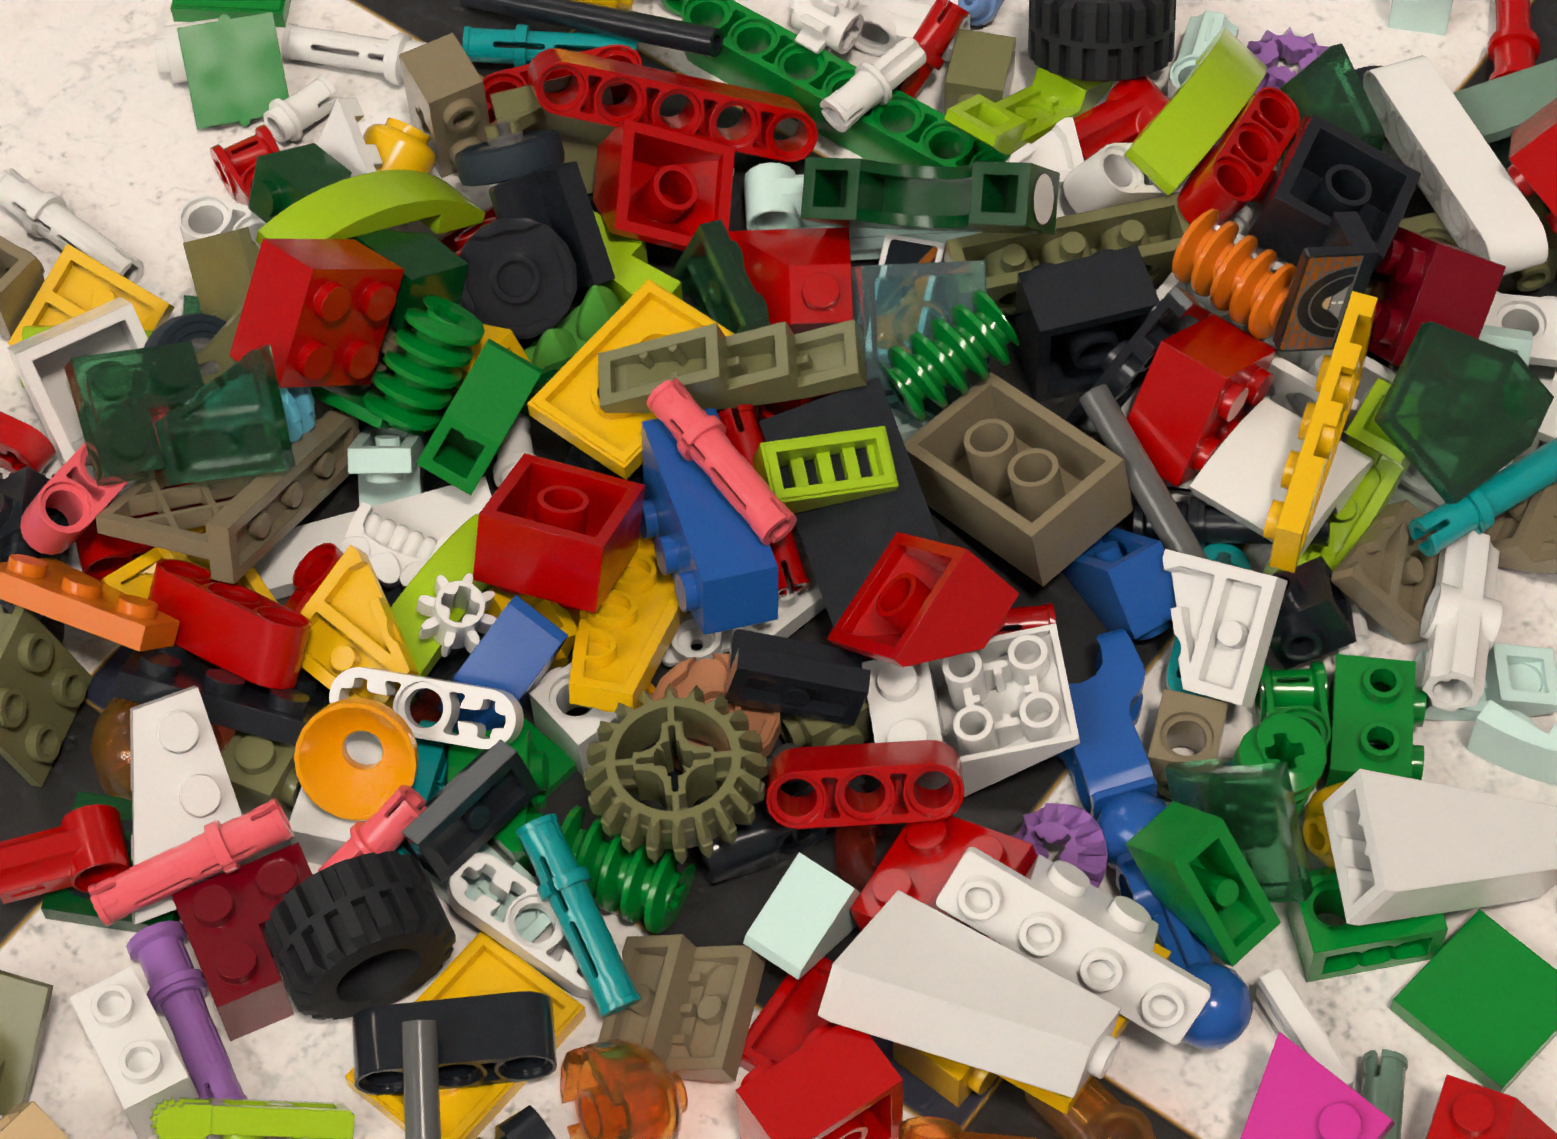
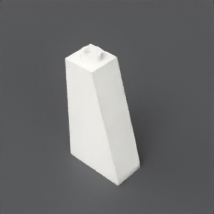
M1359 769L1322 803L1347 924L1359 926L1539 899L1557 884V806L1364 769Z
M899 890L833 963L818 1012V1016L829 1022L1071 1098L1076 1096L1091 1075L1099 1079L1104 1077L1120 1046V1041L1111 1036L1121 1011L1120 1007Z

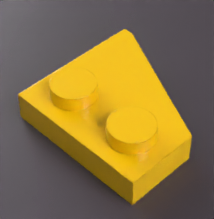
M66 244L7 344L11 346L22 341L24 326H56L119 297L132 303L144 330H156L168 320L175 307L75 247Z

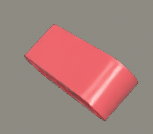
M142 394L131 396L123 401L44 485L21 517L20 529L22 536L31 548L40 553L53 555L62 553L72 546L94 522L96 516L116 498L169 437L172 431V419L164 404L152 396ZM125 424L133 425L140 429L146 441L137 440L132 437L126 430ZM86 465L94 466L101 470L106 476L108 483L98 482L93 479L87 472ZM45 508H54L62 512L67 518L69 526H62L53 522L47 515Z

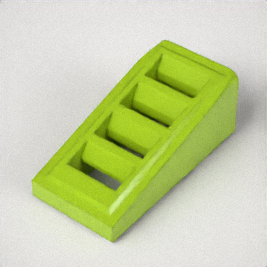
M885 426L763 442L759 444L753 456L754 469L770 486V489L780 501L793 513L896 491L899 487ZM866 448L871 477L861 478L856 449ZM840 454L845 480L836 481L830 455ZM813 459L819 484L809 485L804 461ZM787 465L792 488L784 489L779 467Z

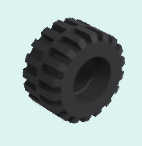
M1029 0L1028 56L1039 68L1076 80L1110 82L1129 80L1152 74L1167 67L1168 63L1172 62L1174 58L1176 0Z
M398 851L362 854L318 871L291 889L284 896L285 899L275 905L269 914L271 918L265 923L264 928L265 939L299 1012L303 1015H311L313 1019L319 1020L333 1018V1020L353 1017L359 1011L366 1008L390 1005L423 985L443 967L442 963L450 958L454 950L452 945L456 942L455 932L421 862H417L416 858L410 854L400 855Z

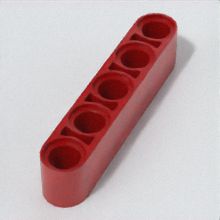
M549 48L539 52L532 59L528 67V82L537 101L546 111L555 115L617 127L624 119H629L735 147V152L784 162H796L804 159L813 151L817 143L818 130L815 122L796 100L787 96L557 48ZM556 70L572 72L571 83L564 91L549 93L543 90L545 79L551 72ZM615 82L630 84L629 93L621 103L616 105L602 103L603 92L610 84ZM673 94H683L686 96L685 107L679 114L672 117L660 115V106L668 96ZM730 106H740L743 108L742 117L735 126L730 128L717 127L719 114L725 108ZM786 118H797L799 120L798 128L790 138L785 140L774 139V130L778 123Z

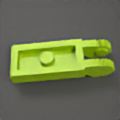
M171 1097L170 1100L163 1098L161 1103L156 1102V1107L151 1109L152 1116L149 1117L152 1121L150 1127L154 1128L153 1132L155 1135L158 1134V1139H205L210 1134L221 1135V1139H264V1136L292 1137V1139H353L355 1114L343 1103L185 1097H179L175 1101Z

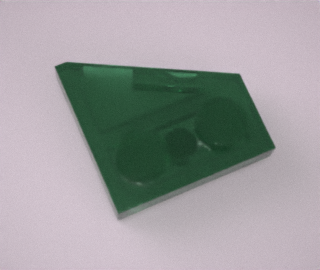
M722 220L700 224L670 274L671 277L681 282L682 294L688 292L700 305L694 307L695 309L734 334L771 325L767 304L762 295L755 292L744 269L742 251L737 242L730 239Z
M270 344L261 345L248 352L227 371L211 380L195 392V395L186 402L174 408L155 423L168 485L281 472L296 465Z

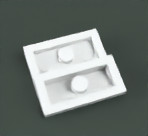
M1265 397L1235 427L1204 465L1190 485L1192 494L1263 536L1266 519L1273 499L1284 502L1288 489L1281 488L1280 485L1290 451L1300 452L1304 440L1298 439L1302 418ZM1341 440L1301 556L1332 512L1337 515L1340 513L1374 464L1372 458Z

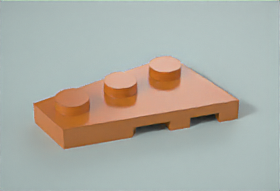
M11 554L9 555L8 562H0L1 600L139 652L173 647L175 644L180 621L157 610L158 604L154 601L139 596L127 595L53 557L38 559L27 555Z

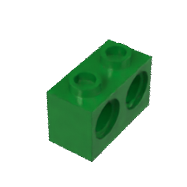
M1315 869L1307 872L1300 879L1292 880L1286 914L1306 982L1431 960L1443 946L1448 931L1443 913L1359 926L1352 925L1346 922L1336 869ZM1332 913L1342 918L1346 924L1330 926L1321 922L1316 915Z

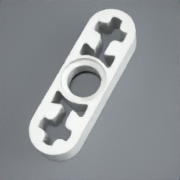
M355 667L345 670L334 680L329 693L330 704L349 698L350 689L361 688L364 679H366L369 692L381 695H396L393 708L391 709L404 719L412 730L414 738L478 749H490L500 739L508 745L511 744L519 736L524 722L520 703L507 691L371 667ZM394 682H398L401 684V687L398 690L397 694ZM425 688L435 691L443 703L442 717L434 726L429 728L418 725L410 713V703L413 696ZM458 693H463L465 695V698L462 701L461 706L459 703ZM491 700L496 702V713L506 717L504 728L493 729L490 738L485 736V725L472 721H458L459 734L452 732L458 720L460 708L486 710L489 708Z
M475 853L449 877L446 888L447 899L452 909L458 915L570 993L581 998H593L586 979L577 973L579 965L574 955L564 949L558 961L548 956L558 947L564 932L550 902H542L537 892V885L495 856L487 853ZM481 873L488 875L492 879L489 891L503 902H505L510 890L519 895L509 906L503 922L493 917L497 913L500 904L484 894L480 895L475 901L469 899L465 895L468 883L462 877L466 875L475 880ZM530 908L545 912L553 924L551 937L540 943L524 940L518 934L515 927V918L520 912ZM614 941L617 950L622 958L621 950L618 944Z

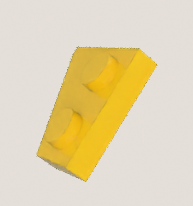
M350 545L300 612V614L309 618L312 622L301 667L329 690L339 674L355 667H371L418 675L417 667L368 555L361 549ZM364 679L361 688H351L349 692V698L375 700L390 708H393L396 696L369 692L366 679ZM394 682L397 694L398 690L401 687V684L398 682Z

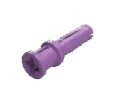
M163 921L137 932L126 945L131 960L140 963L150 986L146 995L154 1010L161 1015H165L199 1098L247 1099L237 1080L230 1059L205 1003L204 997L207 993L206 988L208 985L203 972L199 969H194L184 945L188 937L183 924L179 921Z

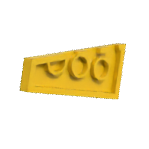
M1352 291L1332 356L1325 354L1314 390L1319 392L1316 403H1307L1298 432V439L1304 440L1301 451H1290L1282 475L1280 487L1288 489L1285 501L1273 499L1266 519L1263 537L1273 540L1270 567L1295 573L1362 379L1377 297Z
M639 534L637 552L596 613L585 610L579 611V627L576 630L569 677L570 704L596 708L604 712H615L620 702L634 710L637 709L639 705L638 697L642 689L647 690L687 613L683 612L679 606L671 574L663 575L659 569L655 545L651 538L643 539L641 534Z

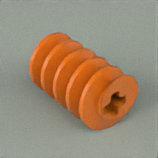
M1210 209L1202 213L1191 223L1180 240L1172 261V273L1180 282H1191L1193 291L1199 296H1210V301L1216 309L1222 311L1229 310V315L1236 324H1248V329L1255 338L1264 340L1274 336L1296 266L1286 263L1273 273L1272 269L1277 259V253L1274 250L1266 249L1254 259L1253 255L1258 245V240L1255 236L1247 235L1235 245L1234 241L1239 231V226L1236 222L1228 221L1216 231L1215 228L1220 218L1219 210Z

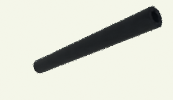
M460 0L462 6L714 58L720 54L724 40L723 32L720 28L579 0Z

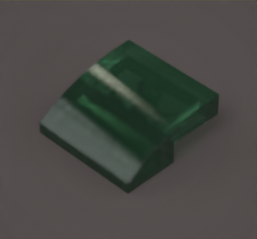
M1232 758L1169 762L1164 767L1171 801H1176L1224 820L1269 902H1305L1313 893V887L1287 762L1233 766Z

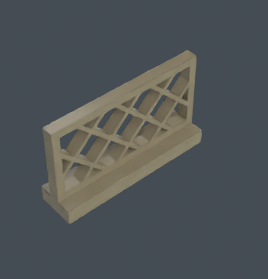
M333 407L322 418L314 419V428L310 432L304 433L299 441L282 445L280 449L267 450L260 455L249 453L242 457L224 452L225 455L196 460L198 457L223 453L220 450L217 439L213 438L209 425L200 426L96 516L97 532L111 537L209 559L211 579L235 584L350 475L348 474L347 448L360 433L359 419ZM267 467L262 471L248 472V470ZM221 474H236V476L211 481L204 480L206 478ZM192 482L190 485L161 490L165 486ZM235 496L233 499L229 501H223L218 503L215 502V500ZM197 503L203 504V506L173 512L170 511V509ZM158 512V515L138 519L131 517L146 513ZM206 526L204 534L186 530Z

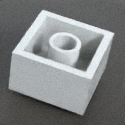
M122 297L7 347L48 438L55 448L56 455L63 464L74 455L123 401L131 396L145 395L139 369L142 350L148 338L132 303ZM125 424L126 430L132 437L137 438L143 435L137 427Z

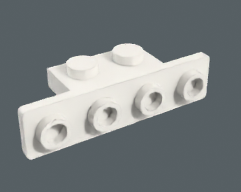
M969 847L937 897L936 905L940 909L1010 950L1120 1007L1121 1011L1119 1014L1170 1044L1177 1045L1181 1042L1210 998L1211 987L1209 984L1153 952L1159 924L1151 920L1149 913L1144 907L1130 898L1124 896H1116L1114 898L1090 884V880L1084 872L1068 862L1060 860L1052 862L1039 854L1026 876H1023L979 849Z

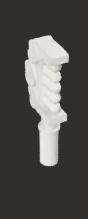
M361 502L349 523L339 549L343 553H345L350 545L361 549L368 555L380 584L388 589H393L401 584L405 589L424 564L448 538L440 535L438 542L434 537L424 539L420 531L410 533L406 525L396 527V522L392 519L383 521L381 515L372 513L373 508L371 505Z

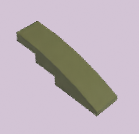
M854 319L794 334L786 321L729 336H725L717 323L598 353L600 407L604 413H653L646 404L649 395L666 380L672 382L674 378L682 382L687 391L692 395V398L703 410L715 408L716 410L730 407L737 408V405L741 404L756 406L799 400L867 386L863 332Z

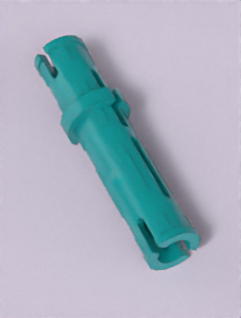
M517 24L515 30L465 26L462 48L471 62L514 64V67L530 64L539 52L549 48L591 50L603 46L621 44L629 46L638 52L639 42L601 34L530 31L529 25ZM506 45L518 47H544V49L538 50L526 48H500L497 46Z
M1557 437L1506 468L1489 476L1477 485L1466 483L1453 491L1451 500L1425 515L1411 520L1409 532L1413 542L1434 529L1438 531L1430 535L1428 540L1417 548L1424 555L1433 557L1440 550L1474 530L1477 534H1481L1491 528L1495 523V517L1557 481Z
M556 813L541 816L516 830V834L521 840L541 883L537 888V892L542 902H550L572 953L592 992L601 1018L616 1014L639 1002L642 998L625 968L612 935L587 885L592 878L586 866H578L559 825Z

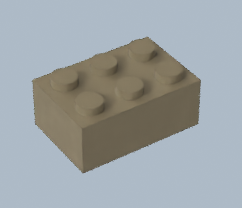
M990 372V378L985 381L981 379L969 389V392L960 396L906 440L904 445L927 505L1035 582L1045 586L1134 510L1125 462L1123 458L999 376Z

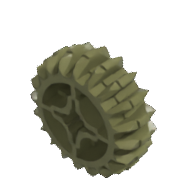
M669 683L664 692V699L653 701L652 696L642 689L638 697L639 708L634 710L619 702L615 709L618 723L600 721L597 729L600 742L588 743L589 747L587 748L586 755L588 764L591 766L585 768L586 771L583 773L586 789L591 792L588 797L591 812L595 816H603L601 818L602 828L609 838L622 834L623 848L627 849L629 854L646 843L648 858L652 859L654 863L662 856L665 849H673L675 859L683 865L688 856L687 848L698 846L700 852L710 859L714 852L712 841L714 838L718 837L734 845L735 840L738 838L735 824L752 826V822L756 818L755 808L752 804L763 803L765 799V783L761 780L765 779V776L768 774L766 757L760 754L763 750L761 736L757 733V730H749L748 716L743 712V709L729 713L728 700L722 694L705 704L704 692L698 685L692 689L687 698H678L676 688ZM686 738L698 739L711 746H697ZM657 742L652 748L642 751L647 746ZM677 755L679 757L680 769L684 774L678 776V791L673 792L671 776L668 773L674 771L673 758ZM631 795H638L640 800L657 801L663 804L668 811L648 807L638 802ZM713 795L705 802L693 807L695 802L702 797Z

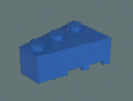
M715 408L704 410L708 415H715L719 418ZM659 419L642 421L643 485H645L640 534L643 539H652L661 573L663 575L671 574L681 610L683 612L691 611L703 635L778 620V565L770 545H764L747 521L717 489L702 468L695 461H687L677 450L678 441Z

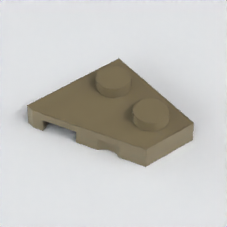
M1408 500L1386 505L1333 571L1331 582L1404 645L1425 640V638L1420 636V626L1425 606L1435 587L1440 554L1439 551L1435 556L1428 557L1417 548L1420 544L1427 541L1430 535L1438 532L1435 529L1413 542L1409 532V523L1411 520L1424 514Z

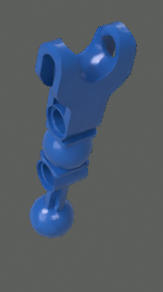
M1125 629L1112 630L1098 634L1096 637L1099 644L1094 665L1096 675L1082 683L1068 684L1080 744L1058 753L1056 756L1063 760L1084 810L1097 821L1103 831L1108 852L1107 865L1116 871L1115 883L1120 895L1140 904L1147 910L1151 920L1159 924L1157 931L1159 942L1162 947L1171 951L1168 961L1206 982L1211 987L1209 1000L1181 1041L1199 1050L1223 1049L1238 1040L1250 1023L1253 1006L1249 988L1235 970L1211 961L1205 944L1154 895L1125 845L1162 812L1167 805L1162 799L1157 798L1158 784L1153 777L1148 757L1135 728L1143 706L1142 690L1145 681V669Z

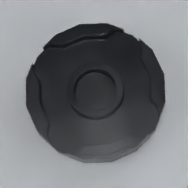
M502 217L481 226L467 240L459 255L460 258L468 263L460 301L461 306L472 313L482 324L510 329L516 339H530L544 333L545 330L552 329L568 312L577 291V266L567 242L549 225L529 217Z

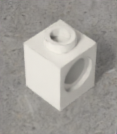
M569 663L564 668L557 667L547 672L529 695L535 726L576 763L577 770L583 775L586 771L585 768L591 766L588 764L586 755L587 748L589 747L588 743L600 742L597 733L600 721L618 722L615 712H604L596 708L569 703V677L571 663ZM578 707L590 709L589 712L581 716L565 714L569 710Z

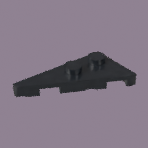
M1174 286L1152 308L1146 316L1145 322L1129 341L1127 339L1122 341L1107 355L1101 363V368L1105 371L1091 389L1106 384L1121 408L1132 394L1142 386L1161 341L1203 320L1211 312L1195 296ZM1081 403L1076 406L1065 420L1091 438L1097 432Z

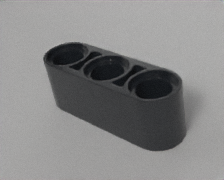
M518 991L381 1005L366 1008L353 1016L355 1087L366 1094H404L402 1022L411 1020L437 1021L439 1090L530 1081L550 1075L557 1067L553 1001L543 993Z

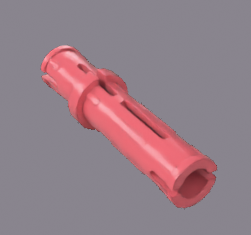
M674 378L672 382L666 380L657 386L647 399V407L663 422L678 441L677 450L687 461H695L702 468L717 489L747 521L764 545H769L771 542L774 544L784 538L795 526L797 517L780 501L770 489V486L733 446L725 435L726 426L715 415H708L692 398V395L679 379Z
M276 798L223 824L219 820H215L204 825L205 832L191 838V840L136 864L120 874L88 886V892L92 896L90 897L91 902L104 925H112L129 914L175 894L208 876L223 870L226 874L239 870L240 862L271 846L273 847L294 838L293 831L290 828L291 825Z

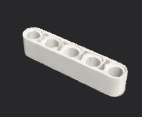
M1420 55L1368 70L1364 74L1363 90L1370 113L1402 162L1421 173L1417 184L1458 247L1506 266L1503 275L1546 262L1548 242L1539 217L1428 57Z

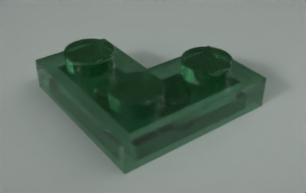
M192 341L74 357L64 367L97 486L158 477L165 469V464L151 416L201 409L208 401Z

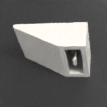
M1056 623L995 635L989 640L984 649L904 668L878 659L862 662L863 669L871 670L867 698L875 743L936 740L952 746L959 755L962 764L964 797L1080 744ZM929 771L919 776L916 782L925 789H937L947 784L950 778L942 772Z

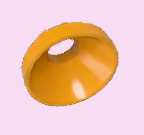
M364 698L342 699L327 705L315 713L303 727L296 742L294 754L297 777L309 798L324 811L339 818L354 821L367 820L395 793L400 785L412 787L416 779L419 761L416 740L404 719L390 707L375 700ZM356 731H367L378 737L383 747L382 759L377 763L368 765L356 762L347 752V736Z

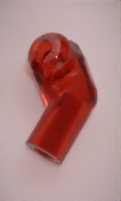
M880 824L837 827L835 831L836 870L843 880L860 893L879 866L875 863V846L878 843L876 837L882 835Z

